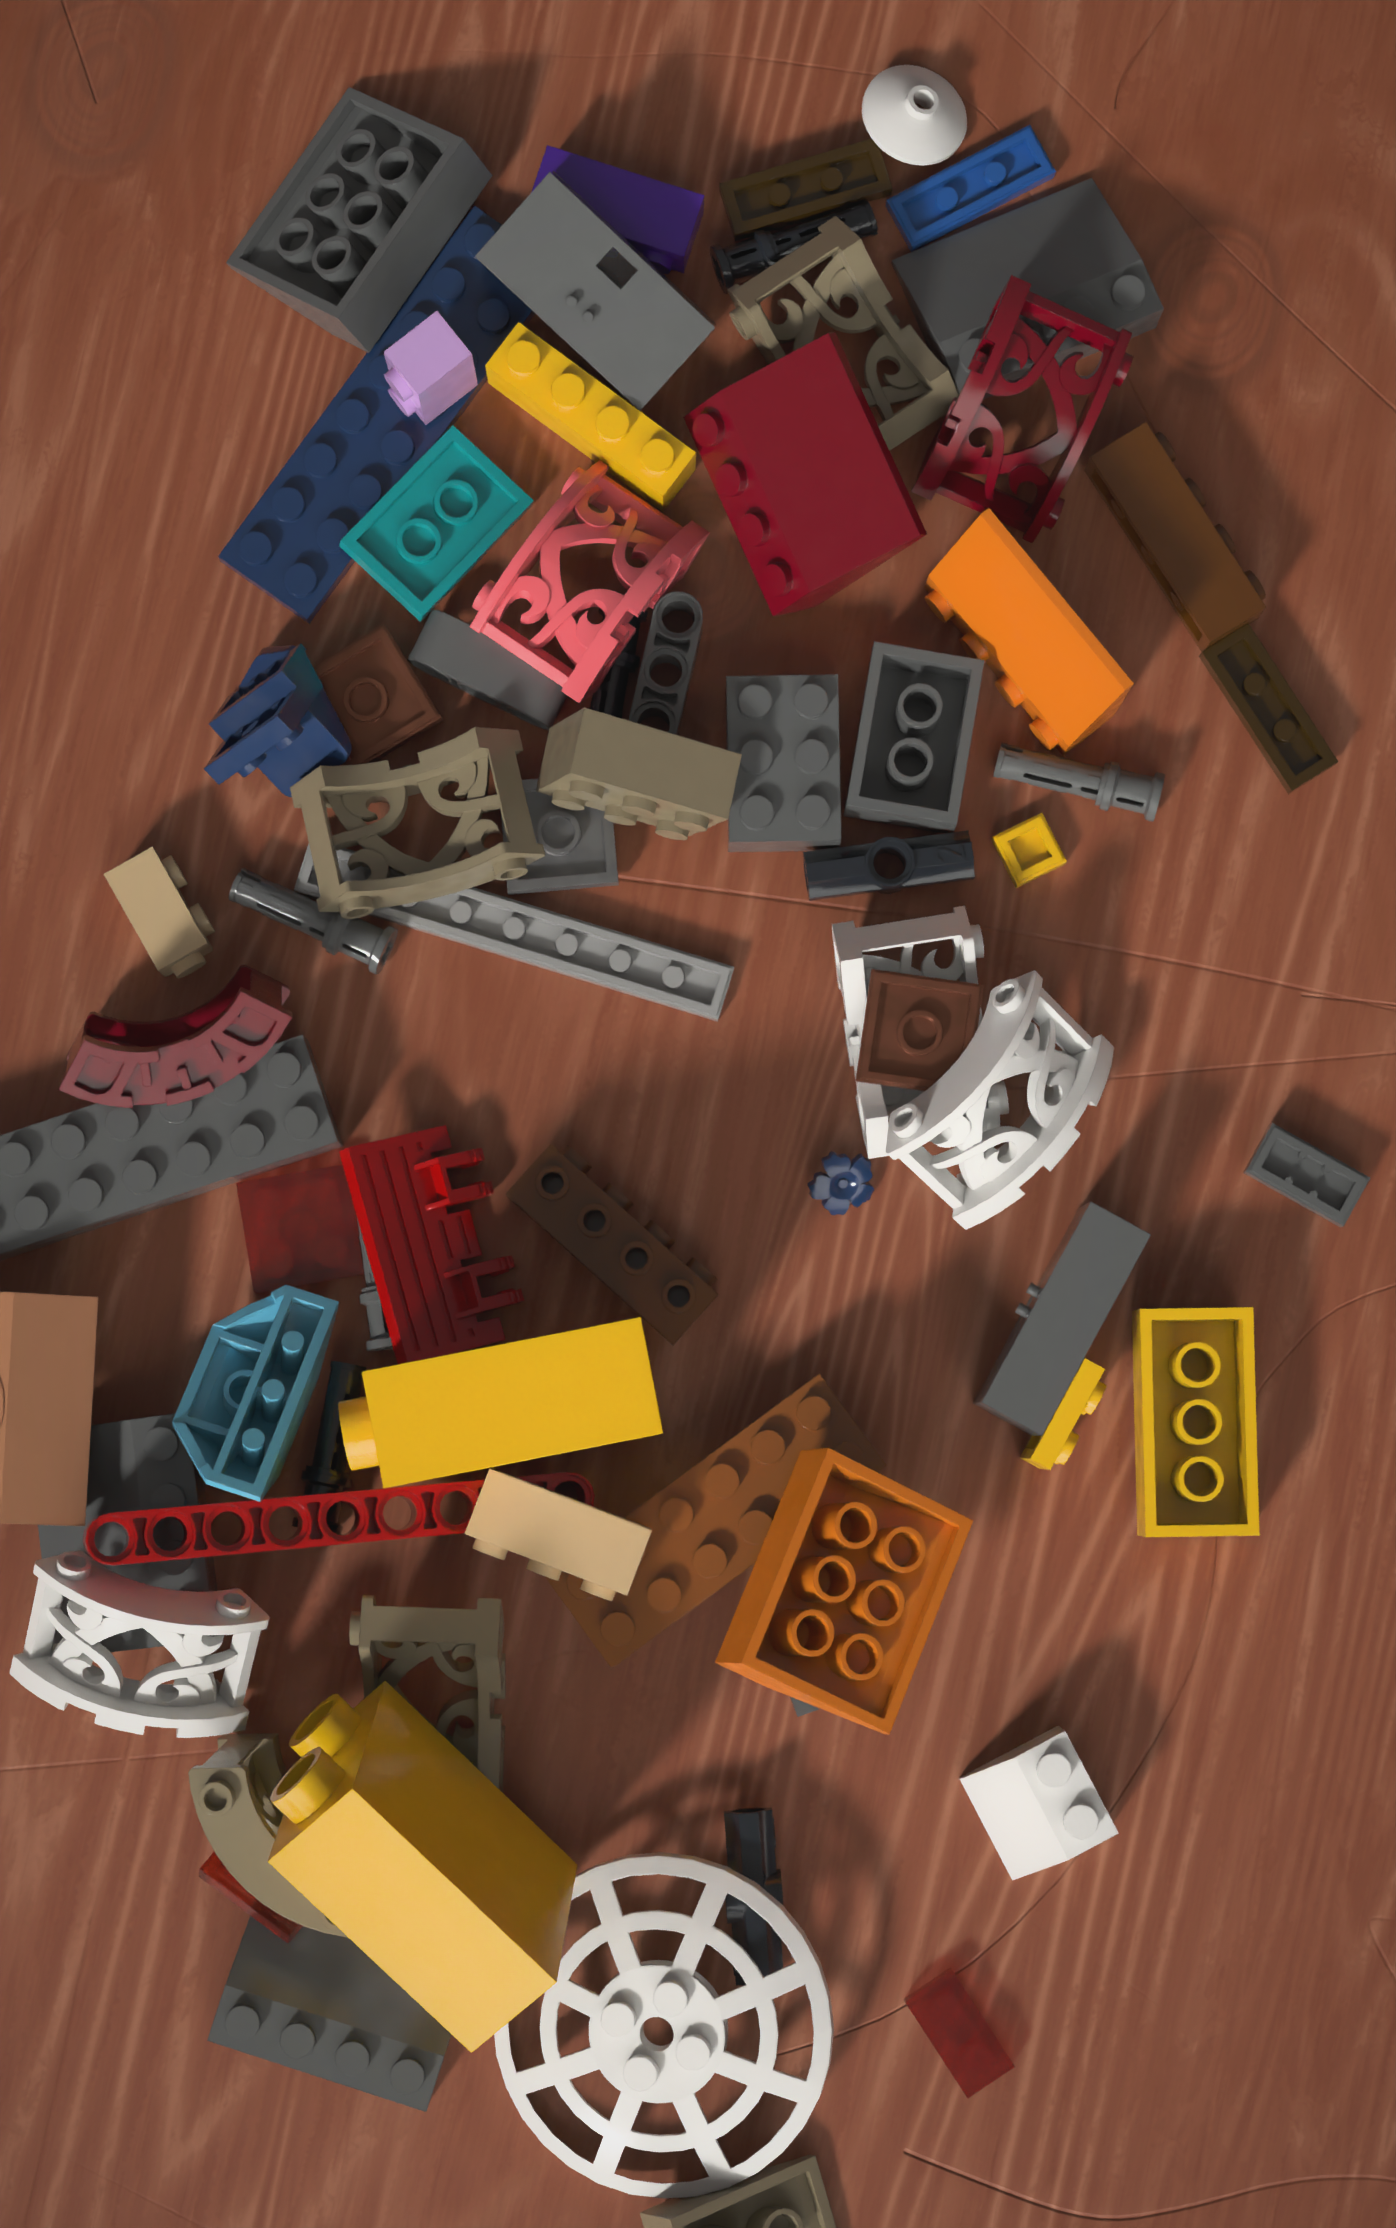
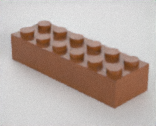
M817 1374L623 1517L652 1529L628 1595L616 1592L613 1601L600 1598L580 1589L584 1579L563 1571L558 1581L548 1577L545 1578L612 1669L756 1562L801 1450L830 1448L876 1472H879L887 1465L823 1377Z

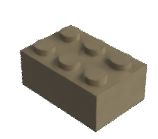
M584 707L549 728L536 792L552 796L551 802L565 809L584 810L585 806L605 811L603 817L610 822L622 825H636L637 821L656 826L655 833L662 837L674 840H687L688 836L698 832H705L707 828L728 819L742 754Z

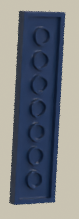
M476 206L472 208L415 286L370 353L367 352L218 556L220 562L309 624L355 562L339 547L340 540L451 426L455 425L488 380L485 368L486 363L518 322L526 327L536 314L475 257L502 226V224ZM438 311L472 353L478 385L425 425L415 412L407 417L390 396L388 389L391 387L384 377V374L388 372L384 351L434 312Z

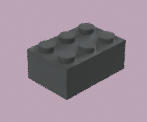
M874 641L843 816L939 833L954 832L958 822L985 660Z
M838 674L726 676V750L742 754L728 817V852L814 851L839 847L841 843Z

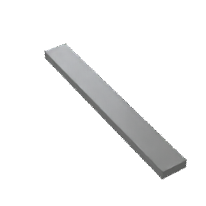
M308 844L294 891L307 897L319 899L321 896ZM346 848L336 851L342 881L367 880L371 874L369 868L360 866L352 871L347 865L348 860L356 851ZM391 869L390 878L404 876ZM474 887L420 902L374 909L369 914L379 919L717 1022L734 971V967Z

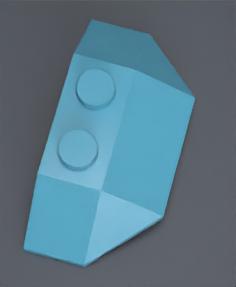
M285 1284L271 1292V1296L251 1303L212 1325L172 1421L175 1432L205 1484L259 1502L262 1501L281 1474L318 1381L338 1311L339 1301Z

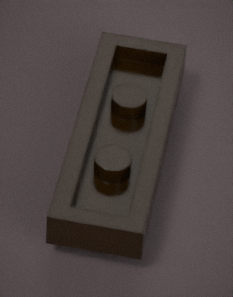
M871 138L719 183V192L734 240L738 241L752 237L754 231L759 229L772 231L860 204L865 200L870 202L890 196L892 185L881 150Z
M1249 623L1201 652L1199 658L1288 795L1338 763L1333 752Z

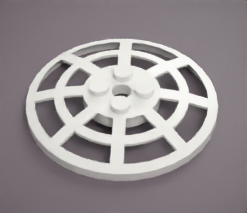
M665 1852L633 1854L599 1863L581 1872L575 1877L571 1901L591 1890L601 1924L592 1928L572 1945L560 1961L557 1983L544 1992L540 2018V2037L545 2063L516 2072L511 2055L508 2023L494 2034L496 2056L505 2086L522 2119L542 2144L570 2168L598 2184L632 2195L662 2199L696 2197L729 2188L758 2173L782 2154L805 2126L820 2098L831 2063L834 2033L831 1996L821 1962L805 1932L786 1908L756 1882L727 1866L696 1856ZM661 1874L690 1878L706 1883V1886L693 1916L663 1910L636 1911L623 1915L612 1881L629 1876ZM727 1894L746 1903L770 1924L787 1945L795 1963L769 1975H762L758 1965L745 1949L727 1933L714 1926ZM658 1929L675 1931L685 1935L674 1962L667 1960L640 1962L630 1932ZM608 1941L619 1973L610 1980L599 1995L570 1980V1977L587 1955ZM706 1944L713 1947L733 1965L742 1976L746 1985L720 1996L717 1994L712 1985L695 1971ZM803 1985L806 1986L811 2002L814 2030L812 2060L807 2079L773 2069L777 2058L779 2037L777 2012L773 1999ZM560 2002L590 2017V2047L561 2057L557 2036ZM756 2007L760 2028L757 2063L726 2051L728 2042L727 2019ZM652 2017L665 2019L672 2026L674 2032L673 2041L664 2046L651 2043L644 2034V2022ZM600 2069L604 2077L621 2091L611 2118L604 2117L587 2103L575 2088L571 2079ZM714 2073L746 2084L745 2091L733 2106L717 2119L708 2123L695 2092L706 2085ZM555 2085L558 2093L574 2114L594 2131L604 2136L593 2164L575 2154L553 2135L534 2111L526 2094ZM764 2091L797 2102L789 2119L772 2140L748 2160L731 2168L717 2138L727 2134L743 2121L759 2102ZM642 2101L649 2103L673 2102L686 2132L658 2135L632 2130V2126ZM625 2146L653 2152L684 2151L695 2148L709 2177L692 2182L661 2184L632 2180L614 2173Z

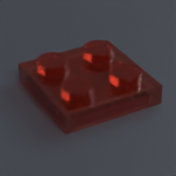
M343 1165L236 1183L255 1294L274 1291L285 1284L299 1287L365 1275L357 1216Z

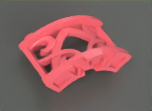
M601 460L586 471L578 467L571 474L562 489V496L526 539L497 583L490 579L482 587L472 605V608L477 610L478 613L470 625V628L480 634L482 632L562 686L561 691L578 703H581L598 690L609 670L635 634L636 628L629 624L633 616L639 617L641 612H645L648 607L654 609L657 602L677 582L684 578L710 534L709 531L694 521H690L682 527L605 475L609 466ZM592 504L604 513H597L591 510L588 505ZM574 518H576L577 522L579 523L567 526ZM614 520L623 526L613 525ZM582 544H615L612 555L613 569L617 579L627 590L626 594L622 595L608 589H592L578 594L567 603L560 574V551ZM627 546L634 548L631 559H641L646 564L644 567H632L626 562L625 550ZM540 558V578L527 576ZM519 598L527 599L531 604L529 611L521 615V624H533L539 621L547 612L549 622L531 640L501 621L509 605ZM590 607L600 608L605 615V619L599 624H592L588 621V611L579 618L577 624L573 618L581 611ZM554 636H556L561 648L575 666L574 670L542 649Z

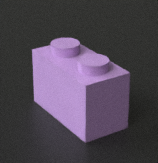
M438 311L434 312L384 351L388 372L384 374V377L391 387L388 389L390 396L407 417L415 412L425 425L478 385L472 353Z

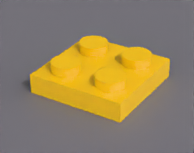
M1086 1358L1083 1359L1043 1435L1031 1436L1020 1456L1022 1460L1039 1469L1051 1470L1054 1463L1062 1465L1066 1463L1080 1436L1072 1431L1079 1416L1086 1413L1091 1415L1105 1392L1107 1385L1099 1381L1105 1370L1104 1368Z

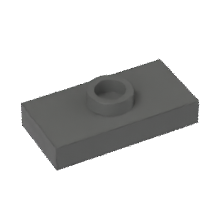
M1274 1123L1268 1126L1243 1172L1339 1227L1345 1225L1370 1180V1177Z

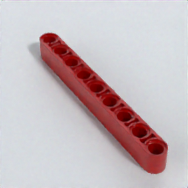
M562 1472L517 1476V1478L552 1491L561 1482H567L575 1488L578 1501L594 1506L595 1494L593 1487L585 1477L578 1473ZM485 1479L262 1499L261 1502L248 1500L105 1513L96 1516L88 1523L84 1530L83 1544L87 1554L96 1562L105 1565H124L461 1534L466 1531ZM449 1492H457L466 1501V1515L457 1524H450L445 1521L440 1512V1503ZM396 1496L406 1500L411 1509L409 1522L398 1530L388 1526L383 1516L386 1503ZM336 1502L348 1504L353 1509L355 1515L354 1525L351 1530L342 1535L332 1532L326 1521L329 1508ZM279 1507H288L293 1510L298 1519V1529L292 1537L286 1540L274 1537L269 1528V1518L272 1512ZM222 1512H230L236 1515L241 1524V1534L238 1539L226 1546L216 1542L211 1533V1524L214 1518ZM165 1517H173L178 1520L184 1530L181 1544L170 1551H164L159 1548L153 1539V1528L159 1520ZM107 1522L117 1523L124 1529L126 1534V1544L123 1550L113 1556H105L100 1553L94 1542L97 1529Z

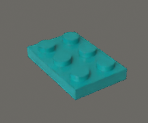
M452 425L340 540L339 547L421 622L532 507L534 500Z

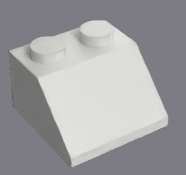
M1060 1726L1054 1727L959 1778L1012 1880L1070 1860L1119 1834L1066 1731Z

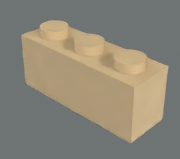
M489 1468L465 1534L476 1538L472 1548L502 1560H505L508 1551L529 1558L526 1569L557 1581L562 1571L584 1579L580 1587L581 1590L613 1601L616 1592L628 1595L652 1529L494 1468Z

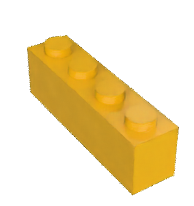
M518 322L486 363L488 384L595 463L599 460L609 466L608 472L662 512H664L696 470L695 451Z

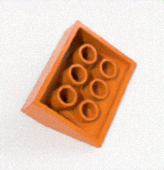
M990 508L978 516L928 575L924 588L929 593L925 596V601L930 609L942 622L946 623L950 619L964 635L959 641L970 658L985 660L984 662L987 663L999 678L994 682L999 693L1012 707L1015 708L1020 704L1033 719V722L1029 724L1031 731L1046 749L1051 750L1056 747L1060 754L1065 756L1116 714L1134 683Z
M830 1448L801 1450L715 1663L767 1688L880 1733L890 1735L973 1520Z

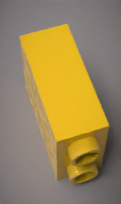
M641 1317L362 1371L366 1397L338 1402L342 1437L351 1471L379 1466L383 1488L664 1434Z
M384 1681L354 1708L339 1694H334L320 1703L299 1725L289 1742V1746L302 1758L282 1777L270 1797V1801L284 1814L268 1863L472 2053L557 1983L577 1864L388 1682Z

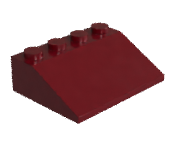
M836 332L827 333L718 391L683 417L773 616L815 608L927 535Z

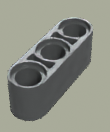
M671 592L664 595L655 606L629 715V721L638 724L647 717L658 716L668 723V732L679 735L702 636L703 611L700 603L688 593ZM675 610L684 611L692 617L694 623L690 629L683 633H673L663 624V619L668 613ZM670 663L680 670L681 678L672 686L662 687L651 679L650 674L657 665Z
M438 610L431 611L407 659L409 663L421 671L544 730H549L553 726L567 698V695L561 691L562 686L482 632L480 634L470 628L469 624Z

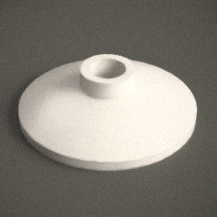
M899 65L880 72L870 82L864 93L862 118L867 132L880 149L901 162L922 166L937 164L952 156L965 137L967 114L961 97L947 80L929 69L914 65ZM915 103L921 105L925 109L919 108Z

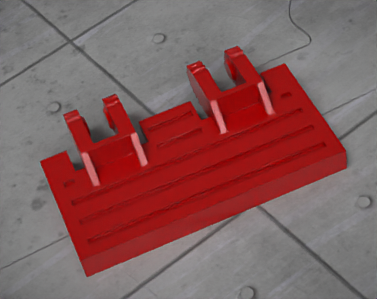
M446 1125L354 1145L339 1151L397 1364L464 1352L504 1341L506 1339L500 1317L477 1322L476 1315L525 1301L522 1289L515 1290L511 1288L485 1298L481 1297L477 1278L488 1275L492 1277L502 1275L515 1267L512 1255L462 1267L461 1261L481 1256V1249L470 1210L447 1214L446 1207L493 1195L494 1189L491 1181H479L466 1187L451 1189L447 1171L478 1166L480 1162L485 1160L482 1148H477L432 1159V1153L452 1148Z

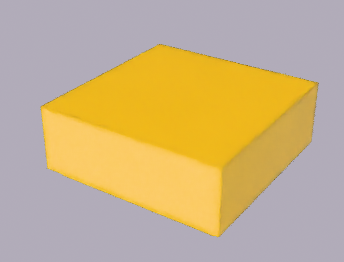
M1043 813L1029 818L993 836L991 839L1015 888L1053 871L1067 862Z

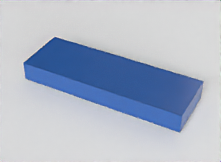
M1028 125L887 199L885 206L909 250L913 252L1053 179L1056 170L1032 127Z

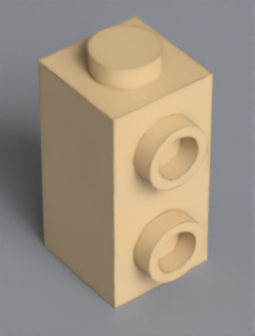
M151 847L104 873L105 878L157 970L163 976L167 977L174 973L177 978H182L206 964L203 956L213 951L206 936L214 933L215 930L199 903L191 907L187 904L179 888L188 883L172 855L162 860L159 853Z

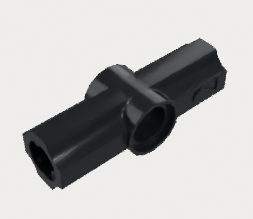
M969 830L906 839L885 837L877 840L875 843L803 852L804 875L809 901L874 892L892 894L905 888L966 881L975 878L974 856ZM892 853L902 861L904 866L903 873L899 877L886 879L875 871L874 859L880 854Z
M751 1807L724 1811L728 1867L756 1882L783 1905L781 1869H776V1837L772 1808ZM727 1894L725 1898L727 1924H732V1938L750 1955L758 1965L763 1976L782 1969L781 1938L770 1924L746 1903ZM733 1967L736 1986L746 1985L742 1976Z

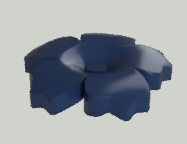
M831 1151L828 1156L821 1159L826 1173L816 1172L813 1180L807 1183L810 1189V1196L813 1199L822 1200L823 1207L831 1215H844L849 1209L850 1202L854 1207H859L862 1203L870 1200L875 1190L868 1182L873 1176L871 1161L861 1153L850 1161L846 1154L838 1155Z

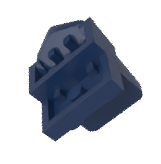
M301 643L297 646L287 645L263 648L251 664L239 689L227 697L209 722V725L223 739V742L204 767V770L218 785L237 772L242 777H246L258 767L285 796L292 797L290 791L292 785L319 766H340L351 754V741L305 652L306 648Z

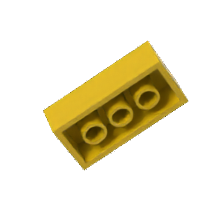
M1253 1307L1159 1308L1132 1311L1137 1535L1142 1537L1260 1536Z

